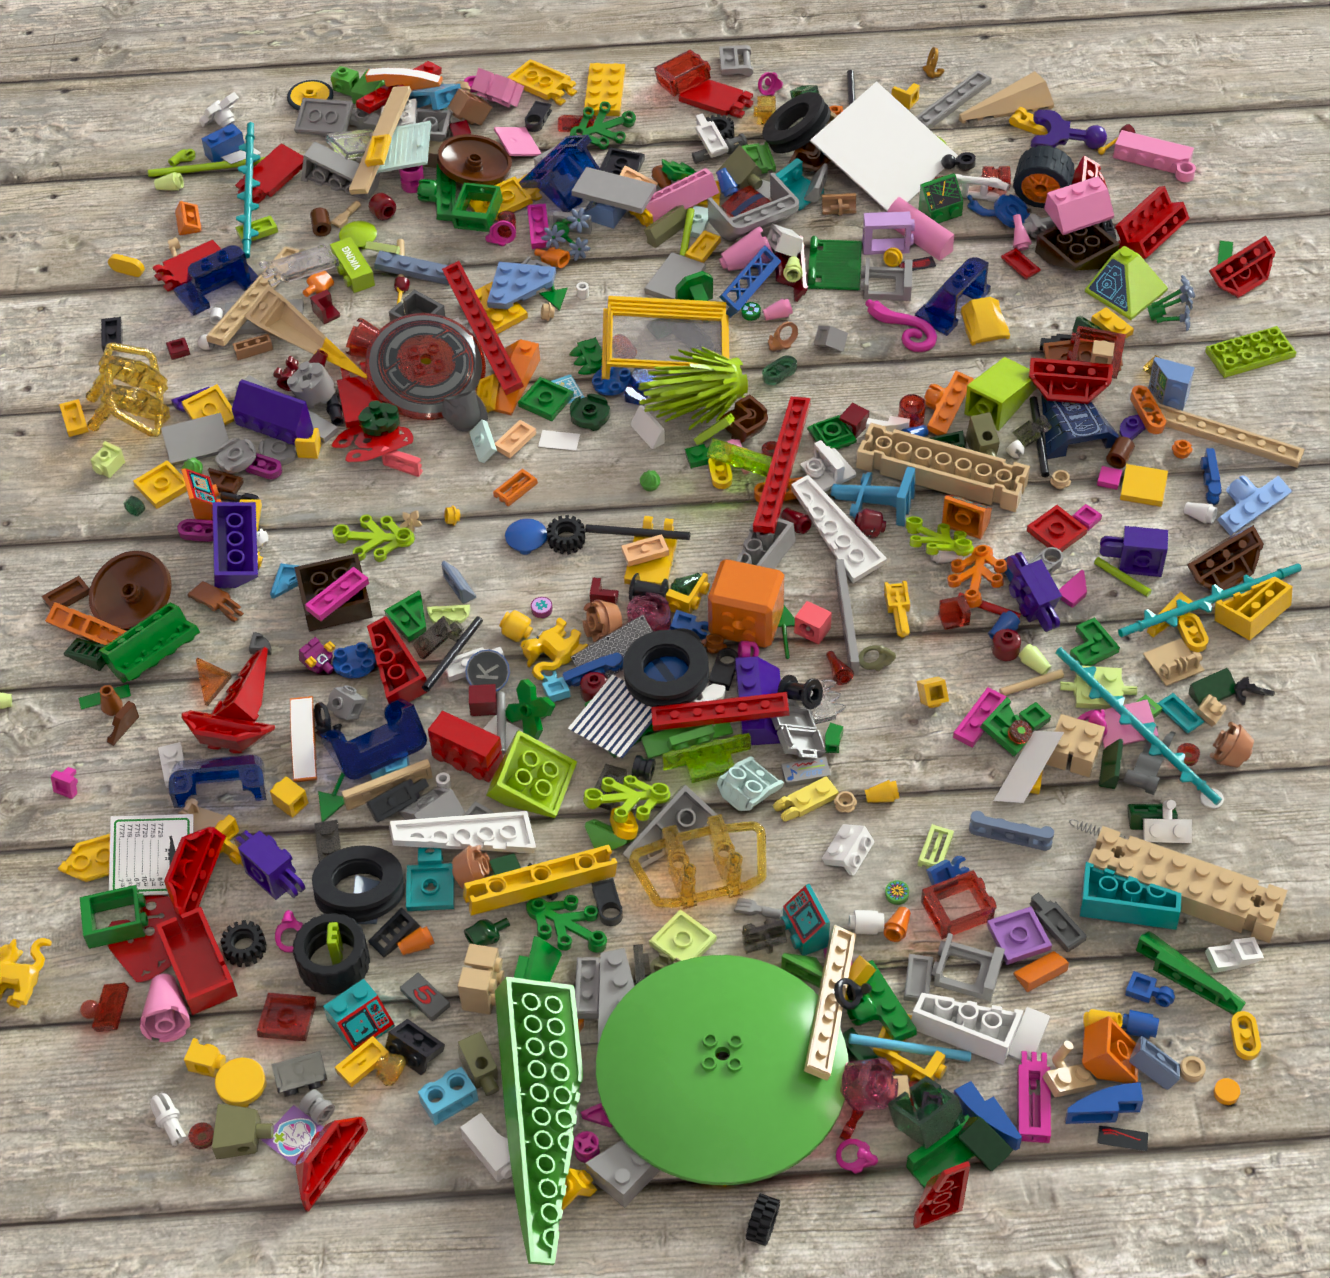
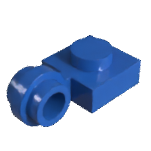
M1133 971L1125 996L1149 1003L1151 997L1154 996L1156 1003L1162 1007H1168L1175 1000L1174 991L1167 986L1157 988L1156 978Z

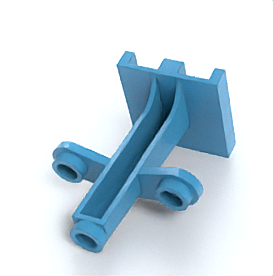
M906 468L900 487L871 486L872 472L863 473L861 485L833 484L831 496H834L837 500L856 502V504L852 503L850 508V516H853L854 519L857 512H861L863 503L889 505L896 508V525L905 527L906 514H909L911 499L915 497V468Z

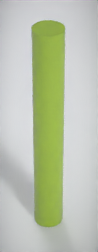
M688 208L679 254L685 256V253L688 251L695 212L693 208Z
M1097 557L1094 564L1144 596L1148 597L1151 594L1152 590L1102 558Z

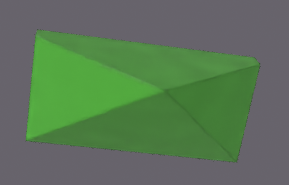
M593 819L585 823L586 831L594 848L609 845L611 850H614L634 840H625L617 837L613 832L612 826L599 820Z
M783 953L781 969L820 988L823 967L817 957Z

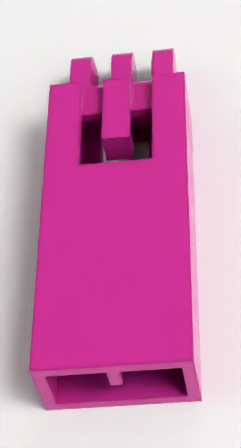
M1021 1051V1065H1018L1017 1130L1022 1136L1021 1141L1050 1143L1051 1090L1042 1077L1046 1071L1050 1070V1067H1047V1053L1041 1052V1061H1037V1052H1031V1060H1027V1051ZM1029 1079L1030 1090H1036V1080H1040V1095H1035L1034 1092H1032V1095H1029Z

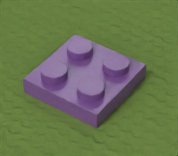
M1032 906L987 921V927L997 947L1005 949L1003 959L1007 965L1050 951L1052 948V944Z

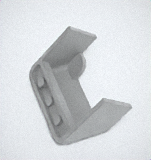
M770 173V197L773 200L772 202L729 218L717 203L709 197L707 198L708 222L723 239L734 241L746 236L757 227L764 229L771 226L772 223L776 224L786 220L798 211L799 200L774 173Z

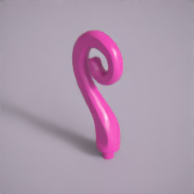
M869 299L866 301L867 312L876 320L888 324L915 327L905 330L902 334L901 340L907 349L913 352H926L935 346L937 334L933 326L927 321L913 315L891 311L878 300L873 302ZM923 333L927 337L925 341L920 343L914 342L910 339L911 337L921 339Z

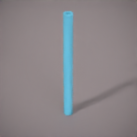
M851 1033L848 1039L849 1044L933 1056L938 1050L945 1054V1058L968 1062L971 1060V1052Z

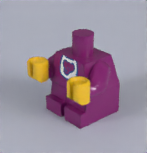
M314 637L308 644L299 649V661L312 672L319 674L324 670L327 674H331L334 670L331 660L335 645L329 641L323 646L319 642L320 640Z

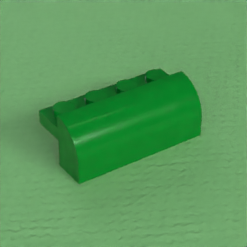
M170 602L101 648L99 652L112 673L122 683H125L126 681L137 679L143 671L156 666L162 658L175 653L177 648L184 643L194 640L195 636L200 633L197 625L186 620L179 606Z

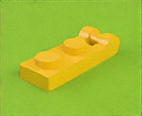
M1019 107L1015 114L1009 118V123L1014 127L1035 135L1048 134L1044 126L1035 124L1033 114L1027 112L1023 107Z

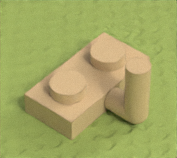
M1065 1041L1052 1058V1062L1057 1069L1046 1071L1042 1076L1055 1098L1093 1090L1097 1085L1090 1071L1086 1070L1083 1064L1067 1067L1063 1061L1073 1049V1044L1069 1041Z

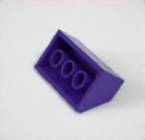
M243 379L239 381L232 406L234 420L237 425L257 433L269 435L271 438H276L295 445L296 438L308 439L313 434L314 429L306 401Z
M213 502L214 586L217 588H237L258 577L256 502Z
M759 657L735 658L738 697L778 693V686L781 681L780 669ZM771 718L740 721L742 746L781 744L777 735L778 730H775Z

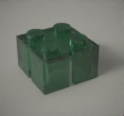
M927 1076L909 1088L915 1112L909 1094L906 1091L888 1103L894 1126L926 1149L965 1121L959 1098L947 1089H942L941 1085Z

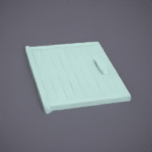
M426 121L396 127L391 138L385 163L379 166L376 174L426 165L428 163L431 122Z

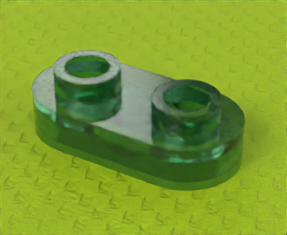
M789 355L778 358L762 370V380L769 385L780 383L797 371V360Z

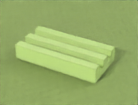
M932 824L917 866L922 867V865L927 866L926 869L945 860L954 831ZM936 831L939 832V834L936 839L931 856L928 860L925 859V857L927 855L928 849L930 847L931 841ZM944 834H946L947 838L945 840L938 862H934Z

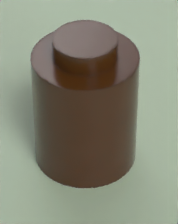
M322 207L313 209L310 213L313 233L319 237L329 235L331 232L329 212Z
M1118 437L1106 456L1108 464L1118 469L1125 467L1135 449L1133 441L1128 437Z

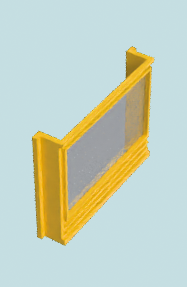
M608 296V306L603 308L602 379H610L611 367L655 369L654 367L689 366L692 362L669 358L672 355L693 359V357L680 353L678 349L695 353L691 348L703 351L702 347L729 358V318L726 315V302Z

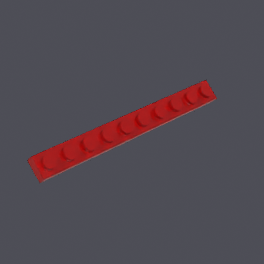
M460 261L442 268L505 395L523 388L524 385Z
M790 396L753 522V532L775 533L811 405L810 398Z

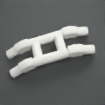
M955 174L958 184L962 183L960 190L962 198H967L968 195H971L972 199L995 202L1000 197V194L995 192L988 193V186L1008 191L1010 184L998 178ZM969 184L981 185L980 192L969 191Z

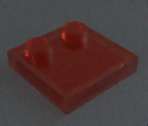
M268 992L258 1024L257 1036L306 1042L317 1004L316 997Z

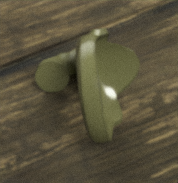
M883 645L868 646L860 652L858 656L859 664L864 669L880 671L896 659V654ZM868 651H878L879 657L876 661L867 663L863 660L864 655Z

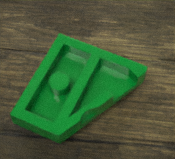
M419 590L384 610L385 616L408 642L427 632L422 596Z
M1006 697L981 724L980 728L1015 757L1030 738H1028L1026 730L1024 734L1018 732V727L1022 726L1018 714L1014 715L1010 707L1012 702Z

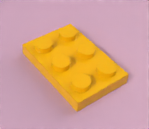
M492 281L475 290L496 333L499 334L527 319L528 312L518 302L513 303V307L509 309L488 308L487 300L492 287Z

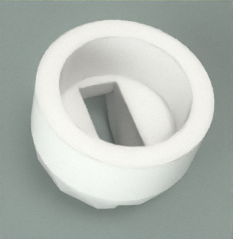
M208 334L201 335L198 338V346L203 350H211L214 347L213 343L207 342L206 336Z
M1016 440L1007 447L1006 452L1012 458H1020L1018 454H1024V446L1019 440Z

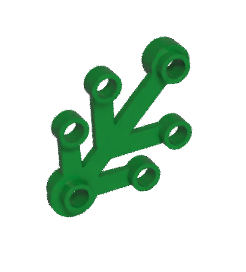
M603 101L600 103L599 113L594 125L586 128L589 120L593 118L594 110L591 107H585L579 126L573 127L570 131V138L576 144H582L586 141L603 150L608 148L609 139L622 144L625 141V133L622 131L615 133L607 129L619 125L628 128L632 127L635 124L636 115L632 111H625L621 117L603 122L611 107L609 102ZM595 133H596V134H599V135L604 136V137H600V138L598 139V138L592 136V134H595Z
M567 895L563 901L547 902L542 898H535L527 902L526 911L530 918L536 920L538 927L537 936L541 939L547 940L552 934V927L546 923L547 918L554 923L558 938V949L567 951L571 948L572 938L567 935L566 929L586 939L590 951L601 953L606 949L607 937L602 931L591 932L575 923L576 921L586 920L593 922L597 920V907L589 905L585 907L584 911L562 914L555 912L563 909L568 911L576 910L578 908V898L575 895Z

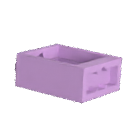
M910 211L864 213L863 254H884L891 247L898 248L901 253H910V245L914 244V237L911 231L915 230V221L911 219ZM905 228L904 238L872 239V233L875 229Z

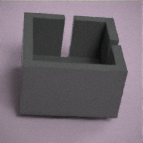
M414 289L403 299V303L399 302L389 311L390 324L407 317L420 315L446 319L444 305ZM416 321V322H411V323H407V324H405V325H402V326H400L399 328L395 329L394 331H396V330H398V329H400L401 327H404V326H406V325H409V324H412V323H418V322H430V323H436V324H439V325H442V324H441V323H437V322H432V321ZM417 335L409 339L422 345L432 335Z

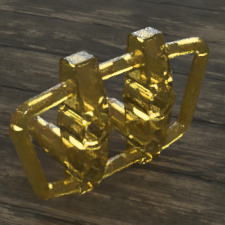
M108 343L103 356L98 362L100 374L86 393V398L90 402H97L99 397L102 401L95 410V414L87 422L88 428L92 431H98L104 421H107L113 415L150 437L160 436L163 423H166L171 416L170 408L164 403L163 395L168 389V380L160 374L155 354L149 349ZM118 351L145 356L148 358L150 366L142 361L112 356V352ZM117 379L119 381L129 384L132 387L113 384V381ZM147 391L155 393L156 397L149 394ZM117 408L129 412L135 416H140L155 421L154 429L130 417L129 415L123 413Z
M718 814L707 817V826L679 833L676 825L663 827V839L636 848L629 858L631 868L655 906L661 908H677L682 906L683 909L697 906L698 902L727 895L729 898L741 896L743 891L750 890L763 883L767 877L766 831L760 823L755 821L725 824L722 815ZM755 831L757 833V875L741 882L743 857L740 853L735 852V847L728 833ZM709 836L713 861L717 866L724 887L696 893V867L690 863L682 842ZM665 848L668 873L672 878L678 898H660L639 863L640 857ZM726 851L729 855L728 857H721L718 853ZM682 862L683 866L676 868L673 866V863Z

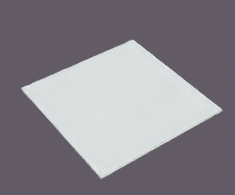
M877 81L810 140L886 211H888L891 204L898 197L909 202L920 192V184L934 179L944 169L941 164L943 156L951 154L955 158L958 156Z

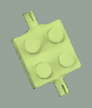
M1096 667L1094 678L1113 696H1137V686H1124L1122 668ZM1077 674L1074 682L1060 681V691H1073L1076 698V708H1112L1103 698L1090 699L1089 694L1092 688Z

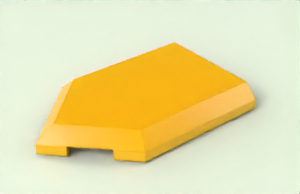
M110 834L76 843L71 850L70 856L58 867L59 871L84 882L109 876Z

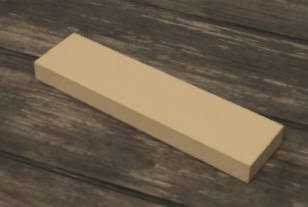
M428 759L342 791L346 809L351 810L366 804L365 802L405 780L412 779L414 783L421 778L426 780L433 778Z

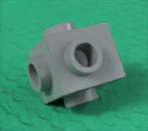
M345 685L344 687L333 689L329 694V701L326 707L337 718L345 720L359 719L367 699L356 693L357 690L355 688Z

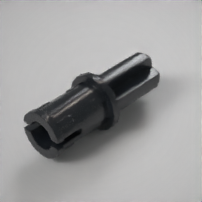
M333 394L332 398L326 402V411L331 417V423L335 426H340L344 423L341 412L342 405L338 402L337 395Z

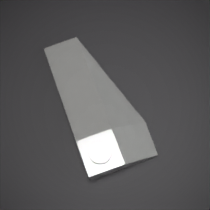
M683 785L665 803L622 854L638 869H641L704 834L719 815L690 788Z

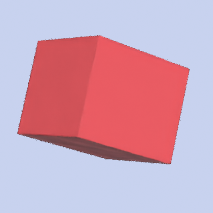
M806 601L795 616L794 633L819 645L831 629L832 612Z

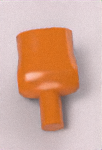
M551 247L547 251L537 248L534 252L535 256L541 257L542 262L552 267L563 268L570 260V253L559 248L555 249V247Z
M320 269L306 280L309 287L303 290V295L309 297L314 292L318 294L326 289L328 290L334 285V280L325 270Z

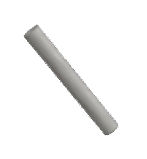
M498 692L496 693L497 736L501 739L502 754H505V693Z

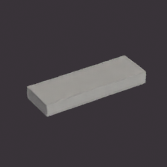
M601 957L577 958L575 999L578 1019L599 1018Z

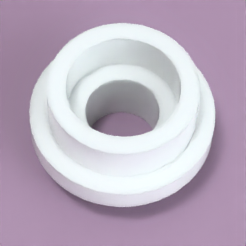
M812 458L805 464L804 472L812 478H817L824 474L825 466L820 459Z

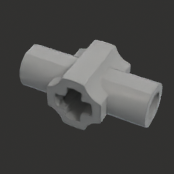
M1036 213L1029 215L1024 220L1025 223H1022L1027 234L1037 239L1038 234L1056 226L1050 216L1041 218Z

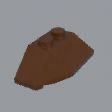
M1254 525L1192 558L1187 563V566L1197 584L1211 590L1212 585H1217L1221 589L1226 590L1243 581L1244 575L1251 576L1254 574L1264 543Z

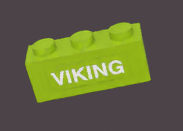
M351 237L330 244L331 252L329 253V258L332 264H336L338 274L343 275L345 285L350 287L353 293L375 286L373 271Z

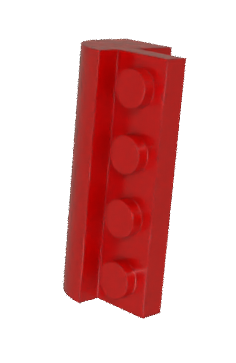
M1159 186L1115 226L1120 238L1118 241L1120 244L1119 249L1126 246L1138 253L1143 259H1146L1190 219L1184 202H1171L1166 187Z

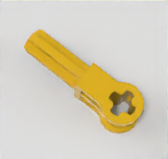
M907 581L897 584L884 582L887 611L894 615L897 635L905 638V636L910 634L906 612L910 611Z

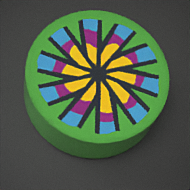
M899 880L890 882L885 889L886 899L894 905L904 904L909 898L908 885Z

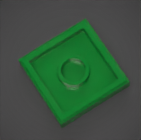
M539 377L518 401V407L553 421L574 397V391Z

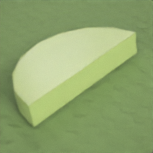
M371 241L366 242L365 248L375 252L400 253L399 246Z
M470 605L427 607L429 619L434 624L441 627H453L467 619L470 613Z

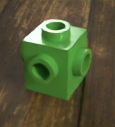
M339 66L331 75L333 91L351 96V89L358 82L359 73L358 71Z

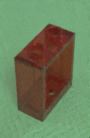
M691 49L654 67L658 84L674 97L711 79L709 63Z
M1078 326L1077 332H1072L1070 344L1074 346L1073 351H1068L1067 360L1087 362L1076 360L1080 340L1115 343L1112 359V378L1117 379L1126 334Z
M974 870L922 889L921 903L941 939L947 938L948 933L955 935L994 919L995 910L997 909L996 902L992 896L987 894L983 879L981 877L978 878ZM969 889L981 910L950 921L939 900Z

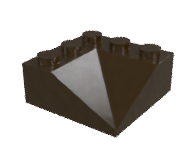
M1097 224L1065 235L1060 232L1057 226H1054L1037 235L1035 253L1047 263L1074 271L1101 269L1109 258L1119 250L1120 244Z
M358 553L294 567L309 632L373 618L366 586L322 621H319L309 613L305 607L307 602L351 568L355 567L362 573Z

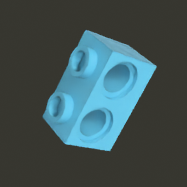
M462 1066L456 1070L453 1069L446 1072L442 1078L425 1084L418 1091L420 1103L435 1126L479 1101L477 1089ZM456 1086H463V1087H462L461 1089H459V1090H454V1089H453V1088L456 1087ZM435 1098L441 1099L439 1102L436 1103L431 1102Z

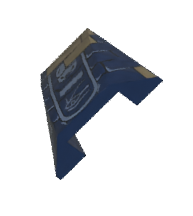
M1041 395L1047 459L1066 456L1067 448L1070 444L1101 439L1105 449L1113 446L1118 437H1121L1092 401L1089 404L1047 401Z

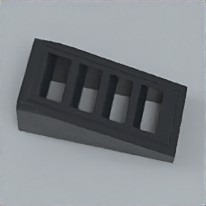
M401 907L367 942L382 957H386L399 947L398 942L418 929L420 925ZM404 921L407 923L405 927L402 925ZM396 927L401 930L398 934L394 931ZM389 933L394 937L391 941L386 937ZM382 939L387 945L383 947L378 941Z

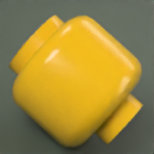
M516 610L510 613L506 612L499 625L502 635L515 642H520L523 638L527 640L533 630L530 627L531 619Z

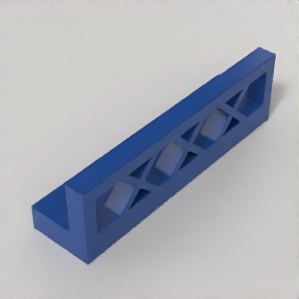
M765 245L719 296L729 306L726 310V315L730 318L743 307L781 262ZM763 253L770 259L768 263H762L761 255ZM750 267H758L757 276H751ZM740 279L747 280L748 286L746 288H740ZM729 292H736L737 299L734 302L727 296Z

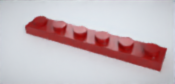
M427 61L412 70L440 75L442 67ZM383 85L356 100V107L370 114L386 105L393 87L404 85L388 87Z
M787 692L651 707L653 731L790 716Z

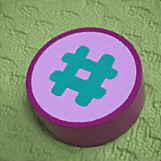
M537 597L531 602V612L535 617L546 618L551 615L553 606L549 598Z

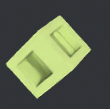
M105 441L103 447L92 457L91 463L93 470L97 474L111 478L125 463L121 448Z

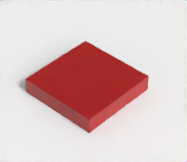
M1055 505L1027 525V532L1047 548H1058L1061 552L1085 536L1088 528L1058 505Z

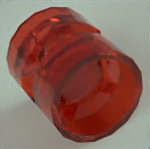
M983 166V178H998L1011 185L1010 166H999L998 169H995L994 166ZM988 186V191H993L995 189V187Z
M908 394L900 399L898 417L910 419L909 428L924 425L925 400L915 394Z

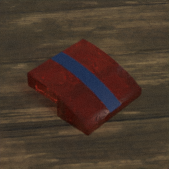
M747 186L732 195L721 207L725 212L734 217L772 201L753 187Z

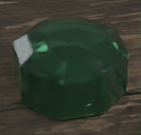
M135 496L128 497L123 503L125 509L134 516L141 515L145 510L144 503Z

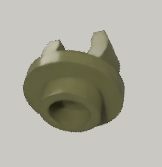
M660 953L659 957L655 958L650 964L651 974L672 963L670 956Z

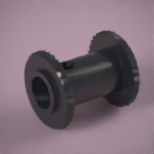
M635 573L629 587V601L634 603L636 597L658 601V608H663L666 602L665 595L669 590L668 580L663 579L662 584L640 581L639 573Z
M786 675L778 686V693L787 692L788 699L802 701L806 709H815L823 697L822 684L815 678L807 680L806 683H798L794 675Z

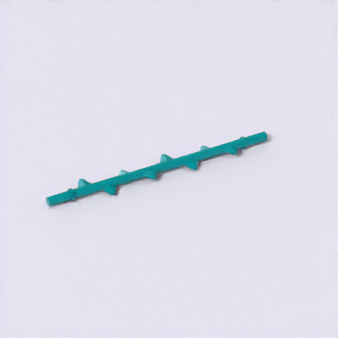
M253 122L247 123L246 143L239 146V150L246 152V165L238 167V171L245 174V191L237 195L238 199L244 200V214L236 216V220L243 223L242 256L245 259L250 258L251 238L259 235L258 231L251 228L252 211L259 208V204L252 202V188L260 186V182L253 179V163L261 159L260 155L253 153L255 140Z
M1297 563L1283 569L1279 568L1275 572L1256 579L1244 575L1243 584L1226 590L1221 589L1217 585H1212V595L1191 603L1178 599L1176 601L1177 608L1158 615L1146 609L1144 610V620H1138L1134 624L1118 629V634L1120 637H1124L1138 631L1142 632L1144 629L1162 622L1176 627L1178 616L1197 609L1210 613L1212 612L1211 604L1233 597L1235 593L1240 592L1242 594L1249 591L1252 586L1270 578L1276 577L1282 580L1289 575L1300 572L1302 567Z
M1062 647L1056 650L1055 654L1070 667V670L1074 671L1092 688L1089 694L1090 699L1103 698L1121 715L1119 720L1121 725H1131L1151 744L1149 755H1163L1182 773L1180 777L1182 783H1193L1197 787L1196 789L1201 791L1215 805L1222 801V798L1206 784L1207 782L1203 781L1184 763V753H1173L1153 734L1156 727L1154 722L1142 724L1123 706L1125 700L1123 696H1113L1094 678L1096 667L1083 668L1080 662L1071 657Z

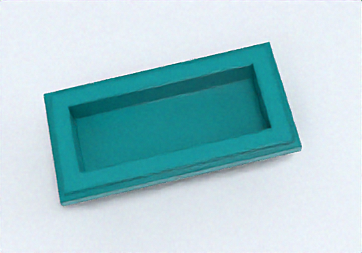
M1174 693L1157 703L1162 707V711L1186 734L1205 722Z

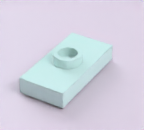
M694 205L693 209L695 212L690 237L698 238L706 230L709 223L708 208Z
M481 420L469 434L478 461L485 463L497 449L487 421Z

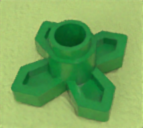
M529 679L520 680L516 688L519 703L508 704L505 710L506 718L512 723L522 721L523 733L538 740L543 732L541 719L551 716L556 705L548 697H537L536 686Z

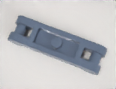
M981 811L972 812L970 817L969 831L973 835L1047 851L1052 847L1054 830L1049 826L1040 829L1024 823L1018 824L1001 818L987 817Z

